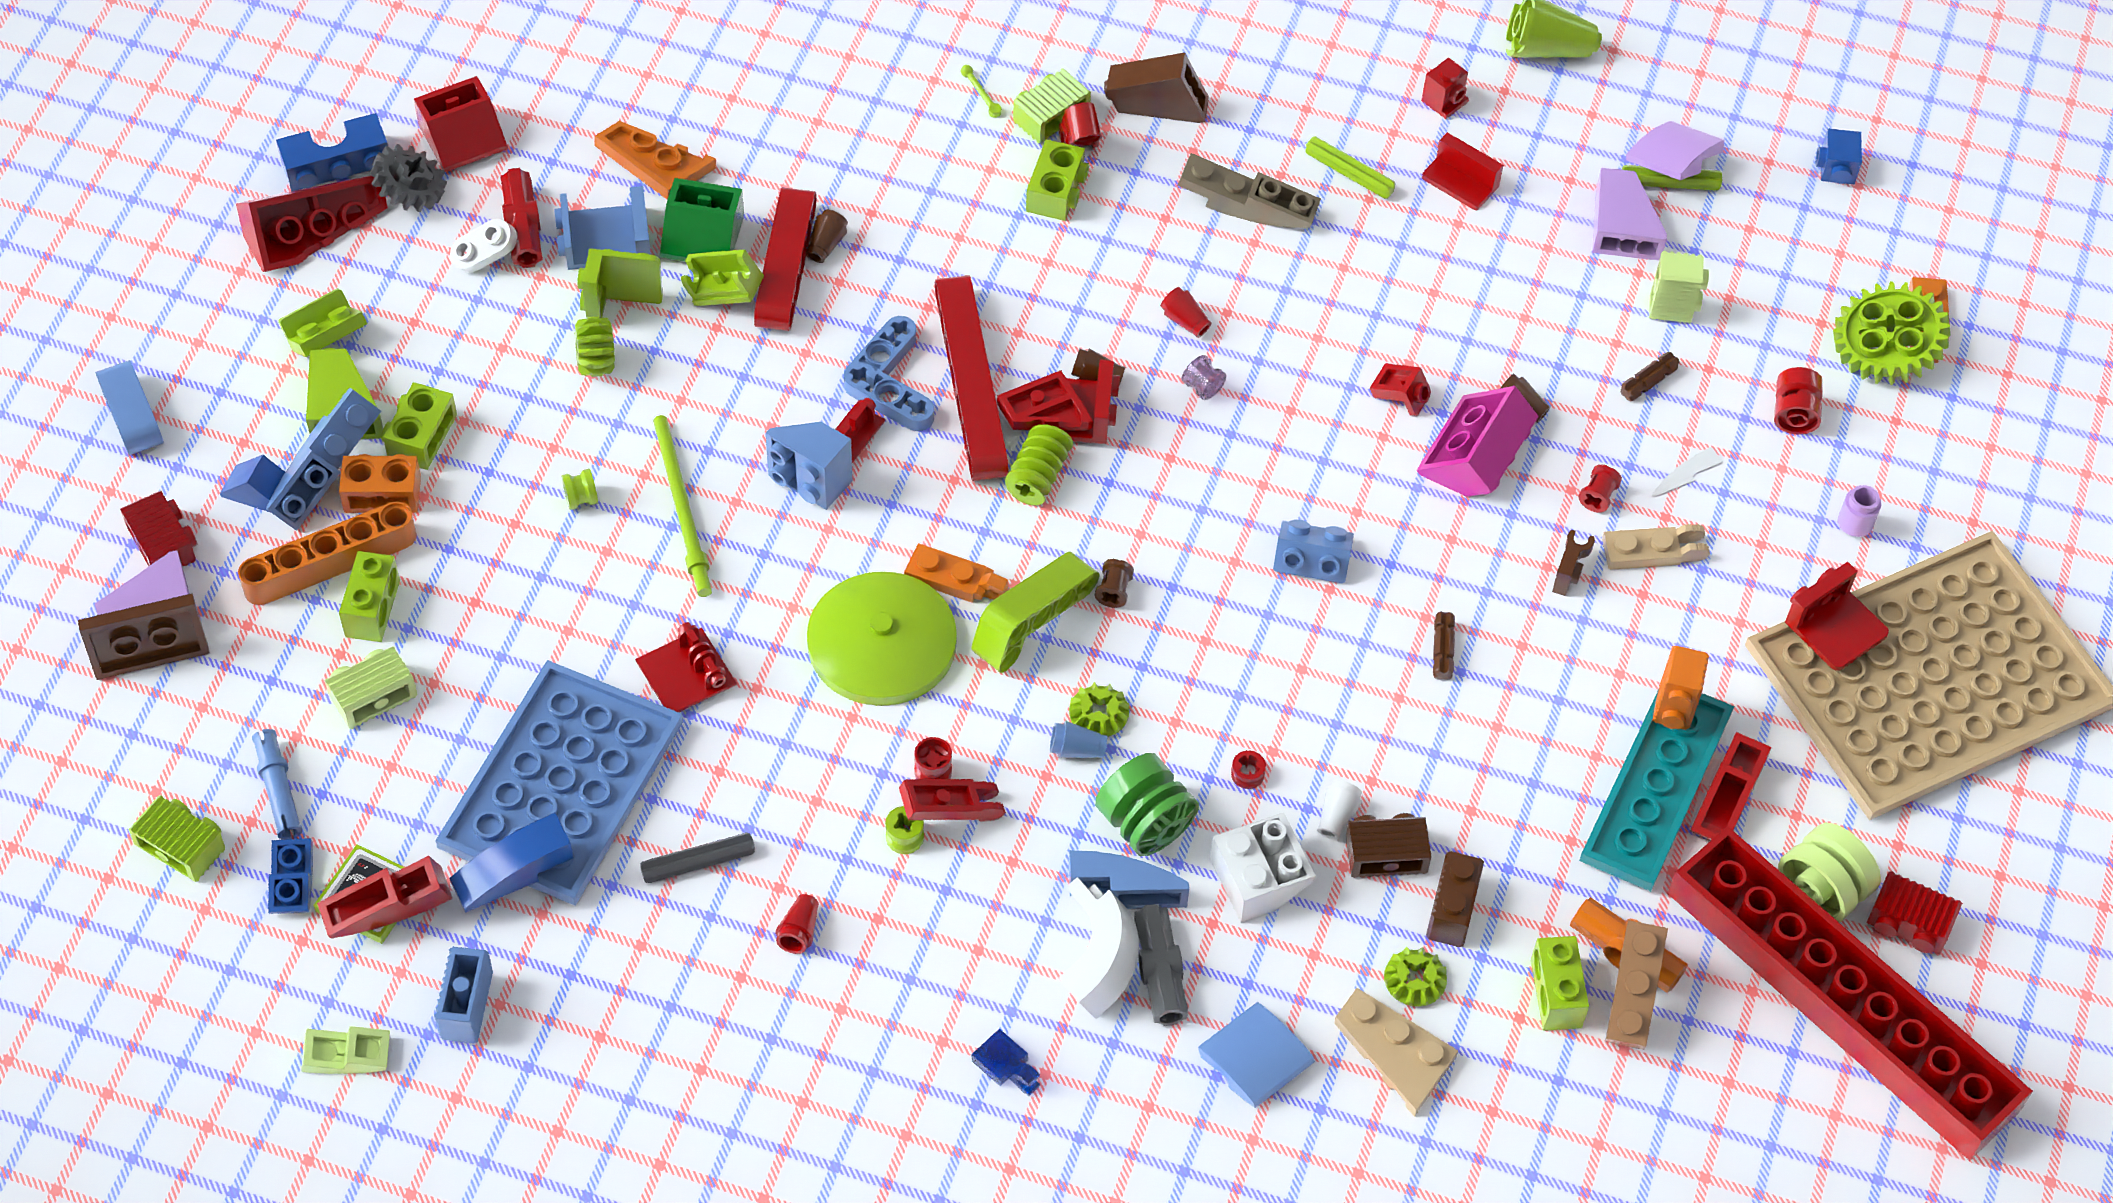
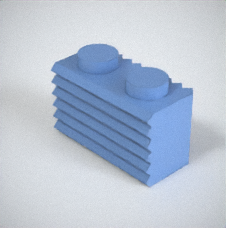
M453 946L448 949L450 955L447 956L448 962L445 963L446 970H444L445 976L442 978L443 984L440 985V998L437 999L438 1006L435 1007L436 1013L433 1015L442 1040L475 1044L479 1039L494 970H492L493 967L491 966L492 963L488 951Z

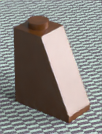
M1185 52L1110 65L1108 80L1104 82V92L1106 98L1112 101L1118 113L1194 123L1205 122L1209 96Z

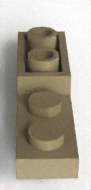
M1190 153L1177 185L1208 198L1205 207L1243 220L1277 227L1310 228L1321 198L1263 173L1257 172L1255 178L1252 179L1193 153Z

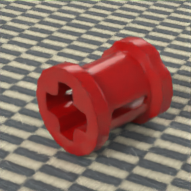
M1598 464L1593 467L1590 475L1591 480L1588 486L1582 488L1578 499L1588 510L1603 513L1609 508L1611 504L1610 496L1614 490L1620 487L1622 477L1616 469L1605 464Z

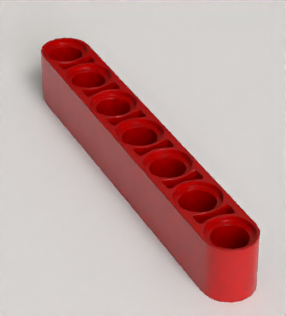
M963 275L935 279L936 303L971 480L979 481L1006 477L1009 473L1006 447L971 276Z

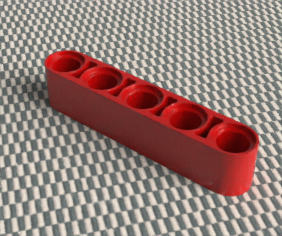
M781 187L762 272L764 277L759 285L755 304L754 327L791 331L807 257L806 251L816 213V191Z

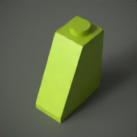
M325 348L310 350L306 423L309 435L324 415L328 417L349 388L377 407L347 349ZM380 414L361 439L381 438L383 424Z

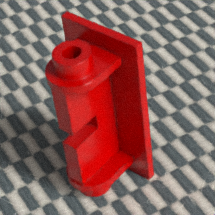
M870 398L858 400L835 428V430L851 439L852 463L886 421L881 416L875 414L876 404Z

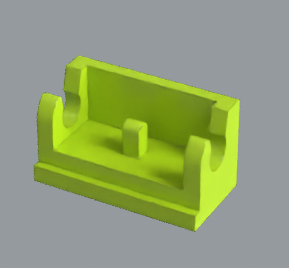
M742 249L688 254L685 262L689 270L692 271L694 278L692 282L691 277L682 275L681 282L693 298L692 303L694 306L752 302L764 275L748 252Z

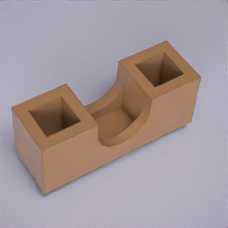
M1628 920L1605 1042L1645 1050L1668 928Z

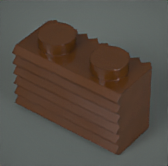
M1400 813L1391 819H1376L1372 815H1362L1354 819V821H1348L1345 837L1351 877H1379L1381 875L1386 877L1396 874L1401 876L1403 874L1410 875L1413 873L1417 875L1419 873H1428L1432 853L1430 851L1426 817H1415L1411 813Z
M1453 851L1446 853L1426 932V937L1429 940L1455 947H1464L1484 861L1481 858Z

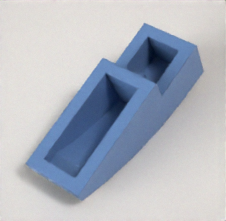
M1069 850V884L1078 877L1088 889L1095 884L1103 894L1110 890L1127 909H1142L1145 905L1159 904V906L1167 908H1187L1190 889L1189 882L1170 871L1123 855L1098 851Z

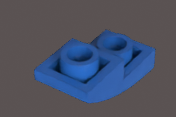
M311 838L271 841V874H268L269 914L308 913L310 911L313 877V841Z

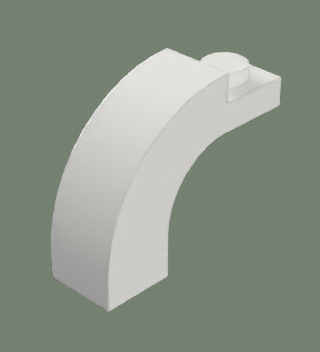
M1077 877L1066 889L1087 912L1091 920L1092 933L1088 947L1083 955L1059 977V980L1078 1003L1097 1019L1119 998L1128 985L1138 958L1139 937L1132 915L1110 890L1103 894L1095 884L1088 889Z

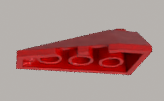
M370 175L235 203L243 238L262 272L298 265L319 249L327 247L335 242V239L388 208L386 197L379 195L382 188L372 185L375 177Z

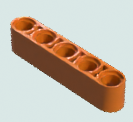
M391 502L248 558L242 562L238 569L245 598L254 605L268 604L351 571L358 551L391 555L408 548L416 541L417 537L412 510L403 502Z

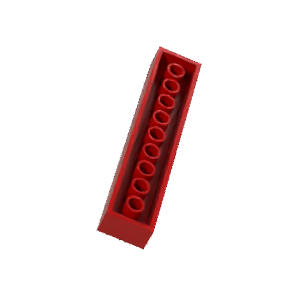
M1726 826L1675 871L1667 893L1672 899L1969 1161L2021 1112L2033 1092L2030 1087L1730 827Z

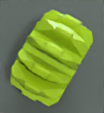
M598 316L577 320L574 335L578 371L582 376L591 377L611 374L615 368L613 328L608 318H599Z

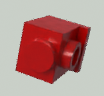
M1450 57L1446 58L1425 75L1421 101L1446 120L1469 102V97L1465 95L1468 71Z

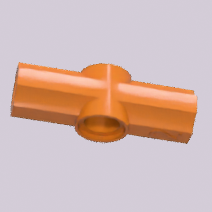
M1589 897L1577 910L1570 926L1601 947L1606 959L1619 969L1628 920L1639 921L1635 919H1627L1625 921ZM1666 948L1664 949L1657 987L1668 994L1679 982L1688 964Z

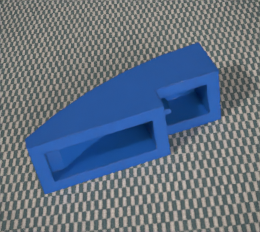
M554 812L530 823L487 848L449 878L464 912H469L539 882L538 873L573 859L571 842Z

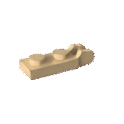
M1684 524L1677 529L1676 527L1604 531L1602 536L1607 565L1610 570L1680 565L1683 562L1702 561L1710 555L1707 544L1689 543L1697 542L1706 536L1705 529L1700 524ZM1680 543H1688L1680 548Z

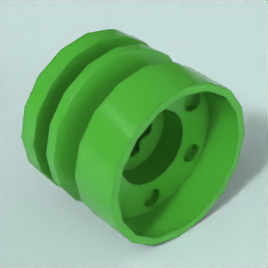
M1144 753L1122 765L1103 784L1095 799L1097 809L1113 827H1120V835L1127 843H1130L1129 846L1138 856L1152 855L1170 845L1184 833L1199 811V802L1190 792H1187V788L1180 781H1174V774L1156 753Z

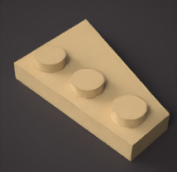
M1359 988L1354 990L1335 1016L1334 1024L1364 1059L1370 1060L1382 1074V1080L1391 1090L1394 1088L1406 1102L1405 1107L1414 1117L1457 1058V1049Z

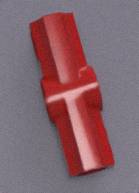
M520 167L511 168L500 176L504 204H502L504 221L512 225L517 233V242L511 251V258L513 264L519 265L522 268H531L543 260L539 237L541 226L537 200L533 198L534 192L530 172L524 171Z

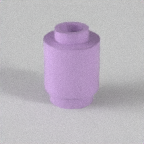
M1859 485L1851 489L1846 494L1838 515L1839 527L1848 535L1855 537L1869 534L1875 525L1882 506L1879 493L1868 485Z

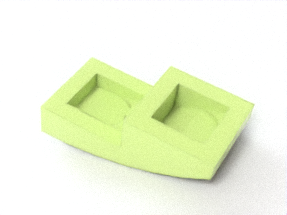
M349 1026L348 1032L306 1028L301 1072L357 1074L386 1071L390 1030Z

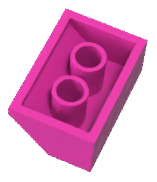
M1516 386L1463 395L1416 471L1420 476L1465 497L1490 494L1499 486L1500 479L1508 466L1515 460L1517 451L1523 441L1529 437L1531 428L1539 416Z

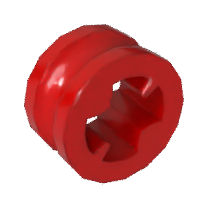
M1245 750L1236 754L1232 760L1231 768L1233 782L1243 789L1257 788L1262 784L1266 771L1264 757L1252 750ZM1245 765L1246 769L1248 765L1254 766L1255 773L1252 774L1251 771H1249V775L1242 773V766Z

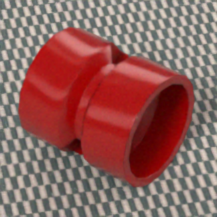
M1791 367L1783 370L1776 380L1775 425L1780 430L1790 434L1799 435L1815 431L1820 427L1822 419V376L1817 371L1806 367Z

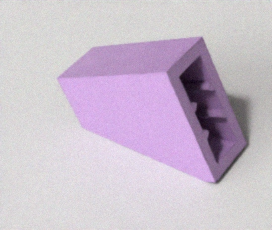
M1601 168L1595 191L1592 253L1659 261L1661 252L1665 248L1667 233L1636 172Z
M178 551L169 552L96 602L97 615L190 594Z

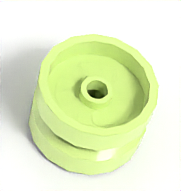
M1825 822L1817 825L1804 837L1802 843L1793 846L1784 854L1778 864V870L1838 922L1843 921L1851 914L1858 903L1865 901L1872 895L1881 883L1878 864L1865 844L1849 830L1833 823Z

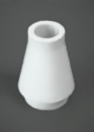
M1336 779L1333 781L1332 786L1326 788L1320 824L1317 828L1318 833L1333 840L1339 838L1341 831L1362 804L1360 799L1362 791L1359 787L1348 781Z

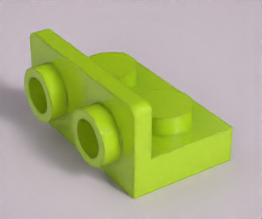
M339 288L278 320L292 351L304 357L310 355V350H320L368 324L362 311L350 307L343 290Z

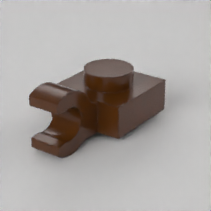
M1571 529L1565 542V551L1554 581L1553 593L1566 596L1570 583L1578 584L1584 566L1578 560L1586 558L1591 554L1595 542L1594 536L1590 535L1586 544H1578L1574 541L1576 530Z

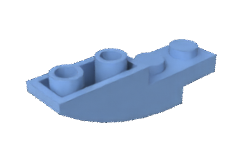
M349 388L328 417L324 415L308 436L280 480L266 510L297 531L341 473L338 469L342 465L343 456H348L381 413V410Z

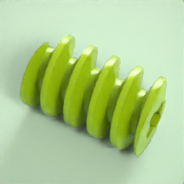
M1037 425L1032 427L1028 432L1027 439L1022 444V449L1018 452L1016 460L1011 466V471L1005 478V485L1010 494L1018 501L1028 505L1037 506L1043 504L1046 501L1044 496L1050 493L1051 484L1056 481L1057 473L1062 469V462L1067 459L1068 451L1073 447L1072 438L1065 431L1055 426Z

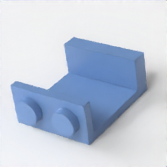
M643 186L629 187L631 205L569 211L567 193L560 194L561 208H555L554 213L556 229H563V235L557 236L559 257L566 256L568 270L579 269L580 267L585 268L589 248L611 249L629 253H647L651 255Z

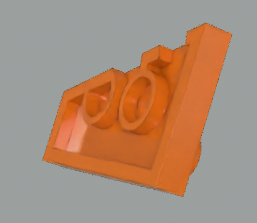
M617 121L595 135L594 146L667 200L674 178L697 181L716 169L717 158L706 154L703 158L688 153L689 147L678 143L673 147L657 141L655 134L622 121Z

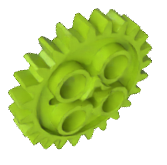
M1890 281L1888 289L1883 290L1876 283L1875 292L1870 293L1863 288L1861 289V299L1851 296L1849 297L1850 307H1840L1841 317H1835L1836 328L1833 329L1835 351L1840 353L1842 364H1849L1850 373L1860 369L1862 380H1865L1872 374L1875 378V384H1879L1883 377H1888L1890 385H1893L1898 376H1901L1902 380L1908 383L1910 373H1914L1919 378L1923 377V366L1930 370L1935 369L1934 359L1943 360V349L1949 348L1948 337L1951 336L1948 312H1943L1942 301L1934 303V293L1931 292L1923 296L1922 286L1909 291L1908 282H1904L1900 289H1895L1894 282Z

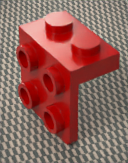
M1100 360L1098 381L1067 378L1093 419V429L1088 431L1063 430L1073 441L1107 444L1108 426L1116 425L1117 405L1111 404V397H1118L1120 376L1113 375L1114 361Z
M1848 561L1837 569L1833 567L1827 569L1811 587L1803 586L1799 588L1790 599L1792 604L1785 623L1835 671H1841L1884 641L1889 633L1888 628L1850 592L1858 570Z

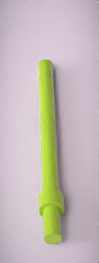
M658 415L653 419L687 551L685 557L687 570L690 575H693L698 596L707 597L712 594L707 573L710 568L707 554L701 550L668 419L665 415Z

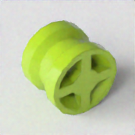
M590 468L582 470L579 475L572 476L569 473L561 475L569 510L577 509L580 504L584 503L590 505L598 504L597 491Z
M904 806L891 810L885 821L887 845L898 854L914 853L920 849L924 841V820H908ZM903 825L909 826L910 830L908 828H904Z

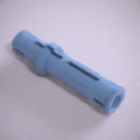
M263 729L264 740H261L259 732L254 733L252 736L259 760L256 767L260 778L264 779L278 838L281 840L292 839L290 829H293L295 837L301 835L303 830L299 823L286 774L289 769L288 763L281 756L276 731L273 729Z

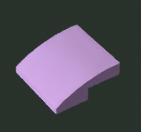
M1668 121L1644 135L1627 152L1625 160L1682 180L1701 173L1702 160L1723 153L1725 140L1685 125Z

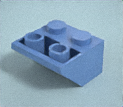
M822 421L769 428L765 433L768 475L776 484L783 487L787 486L799 493L806 502L817 504L827 510L853 481L851 439Z

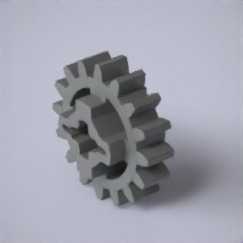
M396 144L393 150L386 146L382 153L379 152L370 171V175L375 177L372 185L382 188L379 195L381 197L390 196L392 198L390 201L391 205H395L397 202L402 203L405 211L410 206H414L417 212H421L424 206L431 210L434 204H438L441 200L447 181L442 179L445 174L444 170L435 168L438 161L436 159L427 160V152L422 151L420 154L415 153V149L411 145L408 150H404L400 144Z

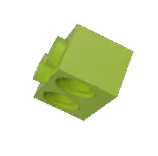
M1045 139L1026 190V212L1066 221L1070 208L1076 209L1080 196L1078 185L1079 183H1085L1088 176L1089 163L1084 162L1085 148Z
M413 382L407 394L401 395L394 418L391 422L388 421L383 428L381 440L384 442L387 456L396 454L417 456L419 468L428 470L457 417L453 393Z
M363 551L357 552L339 610L346 638L382 642L400 583L395 556Z
M1577 937L1537 938L1531 956V966L1543 1031L1580 1029L1583 1027L1588 1013L1589 1002Z

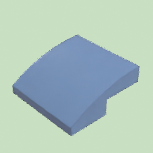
M1256 1002L1198 1046L1200 1057L1225 1076L1229 1089L1253 1108L1258 1107L1315 1063L1314 1056L1286 1025L1259 1002Z

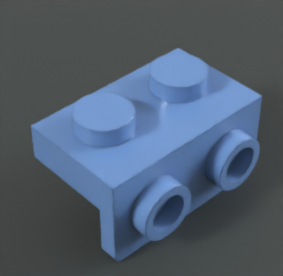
M1299 519L1282 520L1273 570L1314 579L1345 583L1354 533L1347 532L1339 526L1324 528L1310 525L1307 521Z

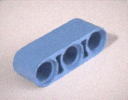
M128 360L96 371L95 374L128 455L130 456L164 444L158 424L131 361Z

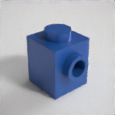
M1828 128L1822 147L1818 146L1815 158V166L1821 167V181L1855 185L1862 164V132Z

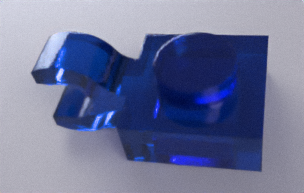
M1000 1028L971 1054L972 1063L999 1086H1002L1010 1079L1027 1096H1030L1040 1087V1083L1037 1081L1040 1074L1031 1065L1026 1063L1028 1061V1052Z

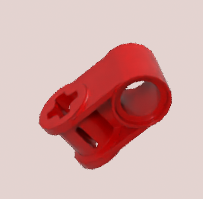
M1079 103L1065 110L1063 119L1059 123L1061 143L1078 147L1091 145L1092 148L1099 147L1102 135L1094 103Z

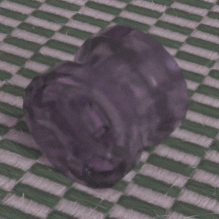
M1201 355L1185 368L1181 380L1187 387H1194L1200 399L1208 400L1220 391L1227 375L1222 369L1214 368L1210 358L1206 355Z

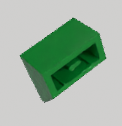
M674 178L666 203L660 258L685 262L688 254L734 250L745 216L743 189Z

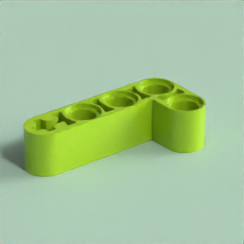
M1068 551L994 599L985 608L980 617L971 650L998 672H1006L1017 661L1025 638L1089 595L1098 583L1099 572L1073 552Z

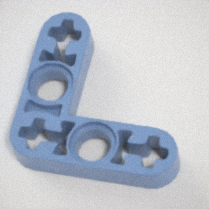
M895 316L882 326L844 371V389L847 394L856 400L872 399L876 404L874 410L913 431H924L930 428L934 422L933 402L923 394L889 376L916 343L915 322L906 316ZM894 332L899 334L896 339L894 337ZM875 352H885L890 357L886 361L877 362L871 358V355ZM892 391L899 397L895 401L885 402L879 396L883 392ZM912 412H914V413H919V414H917L916 416H913V415H912Z

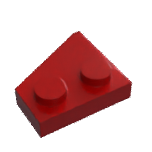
M1062 370L997 395V405L1013 430H1031L1032 427L1037 425H1051L1061 430L1088 431L1093 429V419Z

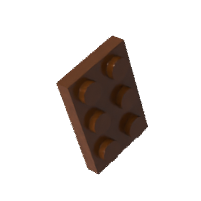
M193 593L78 620L79 632L96 680L210 654L208 641Z

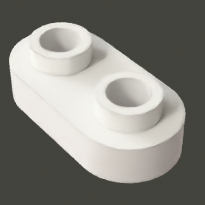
M492 219L459 237L453 243L450 250L451 261L456 267L465 272H476L513 250L517 242L516 230L502 219ZM497 232L496 238L492 240L493 234Z

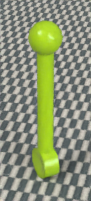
M968 64L963 65L960 70L961 75L970 80L988 106V114L993 118L999 117L1002 113L1001 105L991 100L974 76L973 67Z

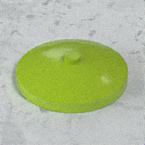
M886 571L869 572L850 577L838 583L818 601L810 615L807 627L808 655L819 678L826 686L840 696L866 705H896L909 702L926 694L945 677L956 653V623L947 602L930 585L902 573Z

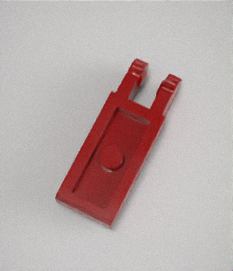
M906 779L898 787L908 820L978 819L980 822L999 820L1006 813L1001 802H980L981 800L988 801L994 797L996 798L998 795L997 783L991 781H973V779Z

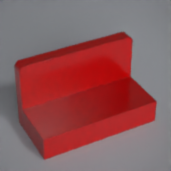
M1446 132L1439 140L1435 160L1422 172L1421 178L1457 201L1477 211L1499 188L1504 165Z

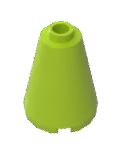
M1523 0L1521 4L1515 3L1511 11L1506 31V40L1511 41V50L1506 49V54L1513 58L1590 57L1593 52L1599 50L1602 33L1598 32L1596 24L1548 0Z

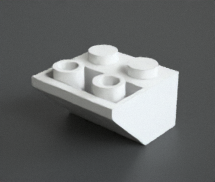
M1285 812L1212 837L1210 861L1240 923L1278 910L1316 879V875Z

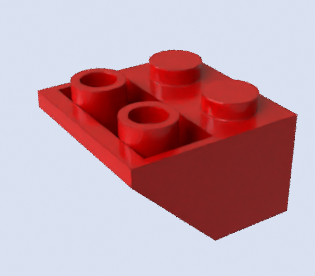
M478 76L413 98L418 126L444 172L508 150V145L492 101Z

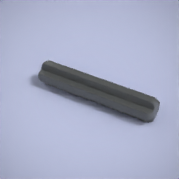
M745 832L644 860L640 863V869L645 883H652L752 855L755 853V845L751 834Z

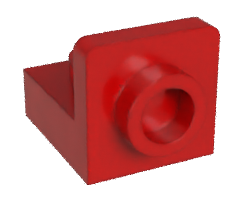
M1385 363L1369 387L1373 398L1404 402L1409 415L1418 416L1431 395L1430 385L1422 368Z

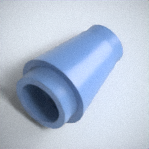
M1066 720L1064 724L1055 722L1050 740V753L1058 754V758H1104L1108 738L1106 735H1101Z

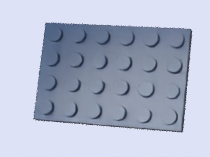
M547 660L436 838L437 848L466 861H471L508 835L555 812L571 842L573 859L538 873L539 882L529 885V887L576 906L683 723V714Z

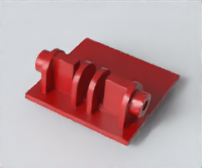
M685 622L678 627V639L635 658V662L661 704L676 712H681L737 685L736 680L702 627L698 629L696 625H691L690 622Z

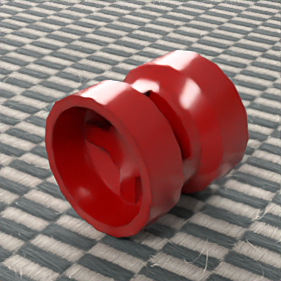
M928 737L921 740L914 750L915 778L951 779V746L939 737Z

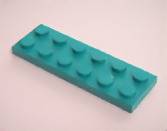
M1657 691L1579 859L1580 862L1647 891H1652L1735 707L1704 693L1701 694L1690 728L1684 730L1670 729L1652 720L1658 695Z

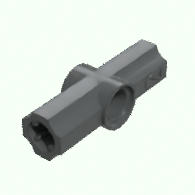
M1159 904L1145 905L1142 909L1134 912V921L1139 937L1140 950L1138 951V962L1141 981L1143 985H1147L1154 1023H1159L1163 1026L1177 1025L1180 1021L1188 1018V1006L1182 984L1183 962L1180 947L1174 944L1168 908L1161 907Z

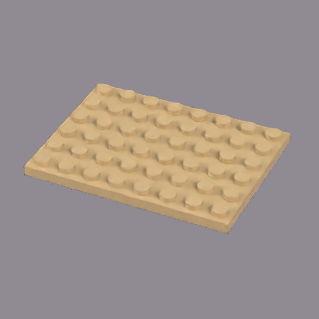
M1993 530L1852 591L1851 593L1888 628L1889 633L1884 641L1841 671L1831 669L1785 621L1747 637L1745 647L1869 821L2113 709V685Z

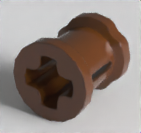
M1107 559L1102 566L1103 579L1101 585L1097 586L1094 596L1104 606L1110 608L1123 607L1128 599L1126 589L1128 582L1133 579L1134 568L1124 560Z

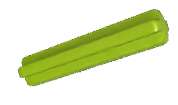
M1313 136L1307 142L1305 148L1307 155L1384 199H1388L1393 194L1396 186L1394 180L1317 136Z
M1623 165L1621 169L1635 171L1642 186L1717 191L1720 190L1723 180L1722 172L1719 170L1701 169L1699 174L1678 180L1639 165Z

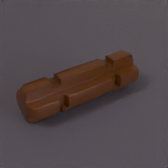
M1670 351L1665 352L1658 357V360L1652 361L1634 374L1635 378L1630 377L1623 382L1620 389L1621 395L1628 401L1636 400L1642 395L1641 392H1647L1665 379V375L1668 376L1678 369V364L1680 363L1678 357L1674 356Z
M1439 611L1435 615L1433 676L1437 680H1450L1453 677L1455 615L1452 612Z

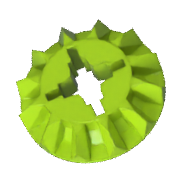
M1094 681L1090 687H1080L1077 694L1071 697L1069 716L1072 723L1109 737L1121 731L1129 719V703H1127L1123 691L1118 692L1113 689L1110 683L1107 686H1100ZM1093 703L1099 706L1106 704V714H1103L1101 711L1093 713Z
M1406 946L1402 952L1392 954L1385 966L1384 982L1389 993L1399 1002L1409 1006H1426L1437 1001L1444 993L1448 982L1447 967L1443 966L1439 961L1438 954L1432 955L1426 952L1424 947L1418 950H1410ZM1425 968L1423 974L1424 981L1416 978L1407 983L1410 974L1409 969L1416 972L1419 969Z

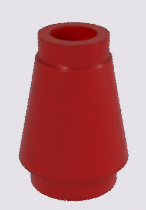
M1176 287L1165 296L1160 304V307L1164 310V316L1191 334H1194L1197 338L1204 335L1212 325V322L1189 290Z
M809 894L798 895L796 901H794L776 927V943L784 951L792 954H801L812 945L819 902L815 897Z

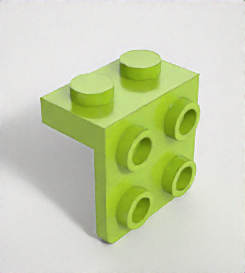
M589 248L585 268H579L577 277V288L582 289L580 310L585 311L586 318L592 316L603 318L607 299L661 304L663 286L660 258L647 253H629L611 249Z

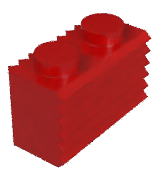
M162 490L119 508L125 526L148 567L169 552L176 550L178 551L182 566H187L189 563L196 561L192 547L197 546L198 543L189 525L181 526L178 520L183 519L177 503L174 499L167 501Z
M1888 871L1866 923L1874 926V929L1883 936H1897L1911 942V945L1920 952H1934L1940 955L1963 903L1960 900H1955L1953 897H1947L1946 894H1940L1938 890L1933 891L1930 887H1925L1916 881H1910L1909 878H1903L1901 874L1896 875L1893 871Z

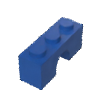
M377 112L343 121L346 136L342 142L334 146L325 147L316 144L311 137L310 131L276 139L280 160L291 191L310 188L322 183L370 171L379 152L382 153L384 148L388 146Z

